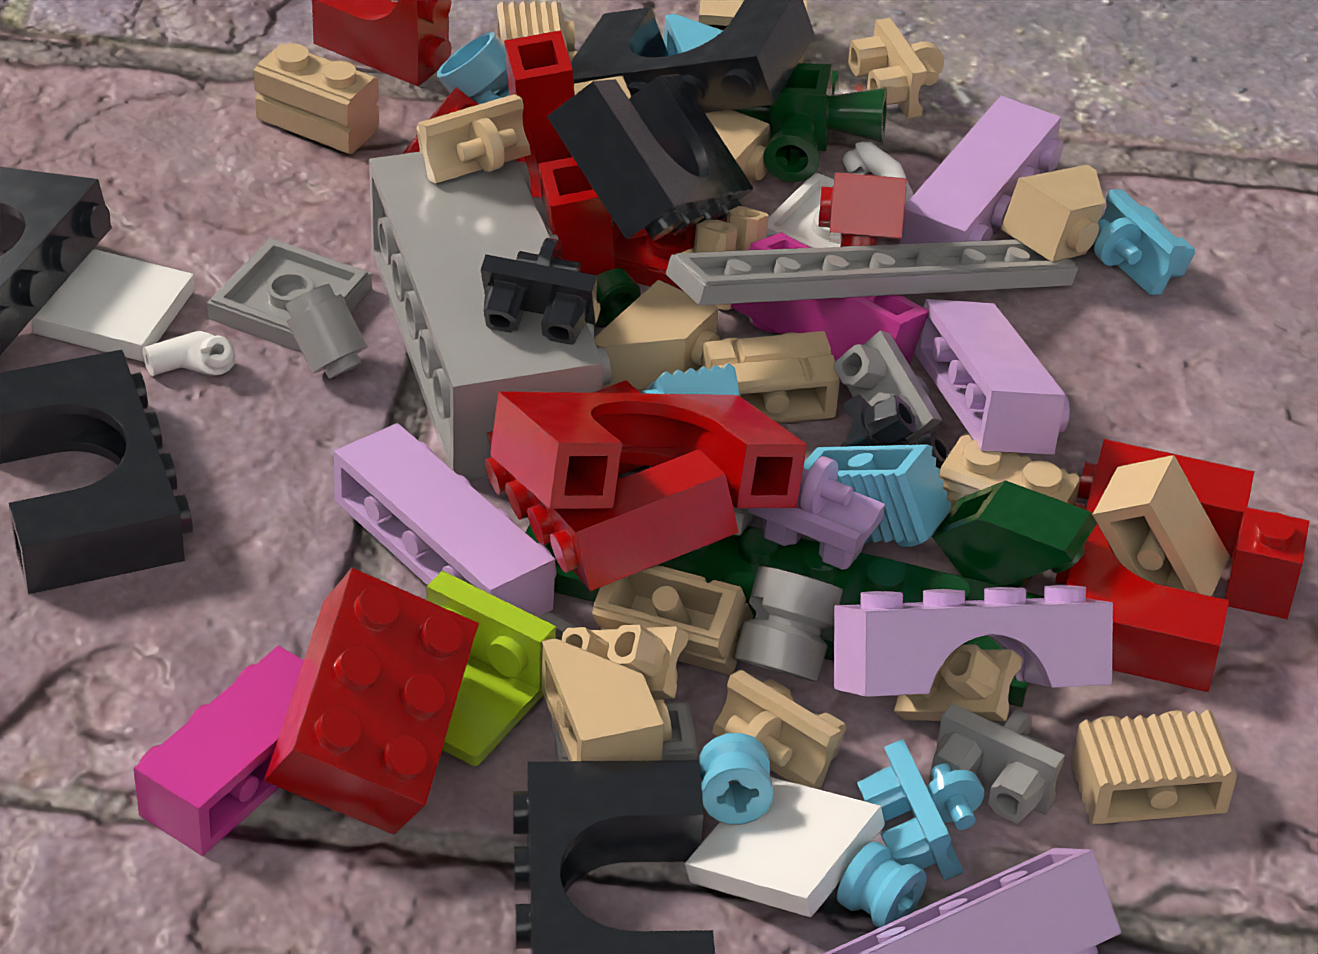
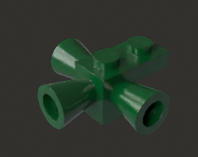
M798 63L774 105L732 110L770 124L771 140L765 148L763 155L766 168L773 176L780 180L800 182L809 179L817 171L820 161L818 151L827 150L830 130L881 143L884 142L887 118V88L838 94V71L832 70V64Z

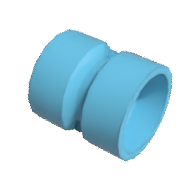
M495 32L484 33L468 42L456 51L437 72L438 79L449 93L457 87L478 104L510 96L505 47Z

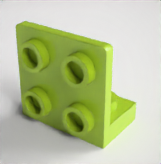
M441 571L426 586L427 600L479 623L442 750L472 766H477L481 764L543 696L541 690L542 641L556 638V626L451 574Z

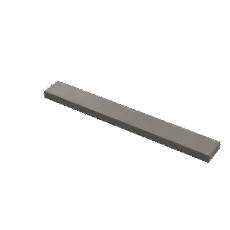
M1018 240L676 253V255H671L666 275L698 305L1069 286L1073 284L1078 267L1069 258L1051 262Z

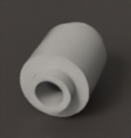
M329 283L314 288L285 305L291 316L287 323L313 374L325 370L328 378L332 379L362 364L358 353L365 350L368 346L342 294L335 296Z

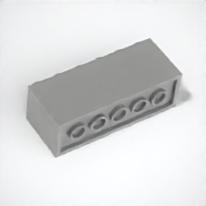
M420 152L370 158L372 255L447 466L456 474L464 476L467 480L488 477L485 459L492 456L490 455L491 449L486 433L494 429L498 391L593 393L601 390L602 385L610 384L611 366L605 347H596L593 324L585 323L573 345L550 341L542 335L541 321L543 314L524 311L518 330L511 333L489 329L486 326L483 312L485 294L480 271L485 254L516 260L519 251L539 254L546 238L558 240L556 234L553 235L546 230L545 210L539 196L532 197L530 193V176L524 161L517 162L516 159L505 162L500 169L488 172L482 169L435 184L427 178L424 157Z

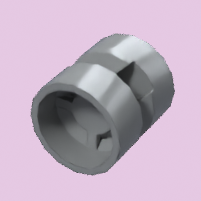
M759 566L749 599L750 605L757 612L756 617L743 622L733 658L774 672L818 682L828 648L820 634L822 630L834 627L835 605H840L843 590L809 577Z

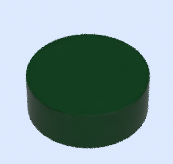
M616 268L607 270L597 276L596 300L600 303V312L595 326L607 327L641 296L640 287L627 271Z

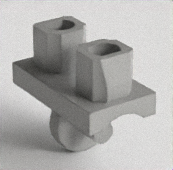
M880 330L864 345H854L835 362L834 369L842 383L847 385L853 397L860 394L871 406H874L897 394L910 407L915 416L916 432L905 438L909 443L943 421L928 397L930 388L922 377L914 374L890 333Z
M951 703L942 715L937 748L931 770L939 764L946 763L949 764L952 771L968 770L975 773L982 786L990 789L988 804L994 813L1017 824L1032 810L1046 815L1053 806L1056 799L1055 786L1065 755L1049 748L1048 744L1028 736L1032 725V716L1019 709L1015 710L1004 725L997 721L987 720Z

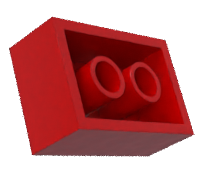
M352 567L323 601L264 781L395 835L427 803L479 623Z

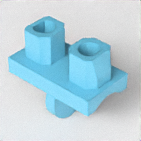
M1110 189L1106 197L1107 206L1105 212L1098 222L1099 234L1094 242V253L1105 265H1118L1148 294L1162 295L1170 277H1182L1185 274L1195 254V248L1185 239L1175 237L1159 222V216L1147 206H1140L1122 189Z
M904 739L885 746L884 749L891 766L857 782L865 802L881 806L884 822L910 810L914 816V819L880 833L885 846L892 853L893 860L900 865L914 864L921 869L937 864L944 881L964 873L950 843L952 840L944 823L954 822L959 830L968 829L975 823L976 818L973 812L980 806L984 798V788L975 773L968 770L952 771L949 764L942 763L931 770L933 781L926 787Z

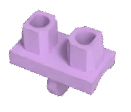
M821 456L813 464L810 471L803 468L797 508H749L748 512L763 518L764 538L783 546L796 544L803 535L820 541L819 555L822 557V561L843 570L853 563L861 553L867 538L883 520L885 503L854 492L852 487L837 482V461Z

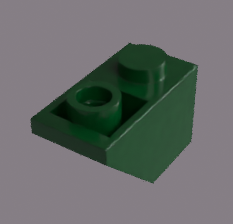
M1005 480L960 498L932 538L962 577L1002 587L1018 588L1036 574L1050 569L1053 573H1060L1076 564L1085 554L1083 545L1096 527L1097 522L1092 512Z

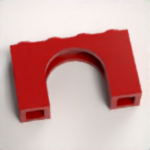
M312 0L313 44L419 87L450 58L452 46L449 41V13L452 1Z
M558 30L504 40L509 95L515 94L522 98L524 107L522 114L523 127L531 155L519 159L520 162L524 161L527 165L532 197L539 196L543 202L546 230L548 233L556 234L558 240L561 241V259L581 262V273L598 276L607 270L615 269L612 217L546 117L575 95L573 69L562 32Z
M624 380L593 393L640 392L627 380ZM493 430L486 433L490 449L492 444ZM700 449L639 473L617 479L613 509H549L493 457L485 459V468L495 492L498 495L507 494L519 520L528 518L538 542L542 546L550 544L561 569L565 573L573 570L590 591L739 533L726 474ZM620 464L618 475L644 465Z
M498 391L490 455L549 509H613L620 464L654 467L698 449L726 474L734 507L797 508L807 444L739 395Z
M1103 439L1098 463L1085 461L1077 498L1088 500L1087 505L1075 502L1074 506L1088 510L1093 514L1117 467L1174 455L1232 559L1244 507H1248L1255 471ZM1097 524L1083 545L1085 548L1083 557L1069 569L1057 573L1055 583L1086 587L1087 599L1113 602L1112 670L1209 693L1221 646L1229 600L1156 584L1137 576L1123 566L1115 557L1111 546Z

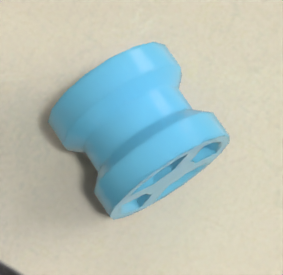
M726 733L712 739L705 745L699 756V765L702 780V801L707 813L716 820L727 824H746L759 819L768 811L773 802V784L769 776V754L764 744L750 735Z
M873 841L864 846L847 867L837 890V901L850 911L864 910L871 915L874 926L880 928L914 911L924 892L927 874L914 864L900 865L893 860L889 848L878 841Z

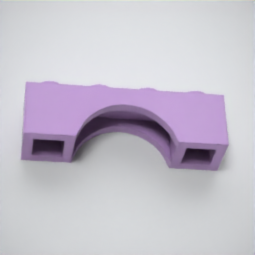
M1070 585L1045 586L1044 598L1026 599V589L985 588L984 600L965 601V591L924 590L923 602L903 603V593L861 592V605H835L834 689L865 697L929 694L936 674L946 658L963 643L984 635L994 640L1002 650L1013 649L1023 658L1021 669L1016 674L1018 681L1052 688L1112 685L1113 602L1087 599L1086 587Z

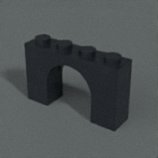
M744 0L730 24L716 37L694 49L667 56L668 51L651 7L604 13L571 61L574 84L623 76L631 96H633L658 76L680 74L705 113L774 105L812 40L814 31L803 0Z
M680 74L658 76L629 99L616 79L592 81L546 116L626 240L649 235L652 241H655L669 232L677 236L691 227L696 231V224L705 220L726 222L728 211L742 206L739 200L754 190V187Z
M0 167V250L8 251L0 256V355L111 230L110 212L105 205L98 179Z
M122 349L0 373V464L53 453L75 451L96 454L118 465L106 477L91 485L9 503L15 551L28 595L185 561L183 534L193 532L188 501L185 494L177 496L173 494V491L177 490L178 486L170 452L159 454L158 449L163 448V442L155 411L144 412V409H148V397L142 373H130Z
M699 760L527 762V791H513V834H527V846H514V891H528L529 904H515L516 949H530V954H715L713 930L626 931L615 929L585 916L571 903L566 895V892L578 879L592 870L603 866L630 862H686L701 845L704 816Z

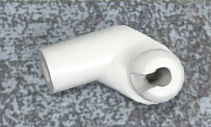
M862 141L856 143V148L846 152L843 156V163L851 174L867 175V173L872 172L874 176L906 178L901 164L872 142ZM908 180L906 183L905 204L913 195Z
M195 331L142 348L143 359L151 376L179 368L210 377L219 376L229 371L235 361L234 347L227 338L219 335L214 336L203 331Z

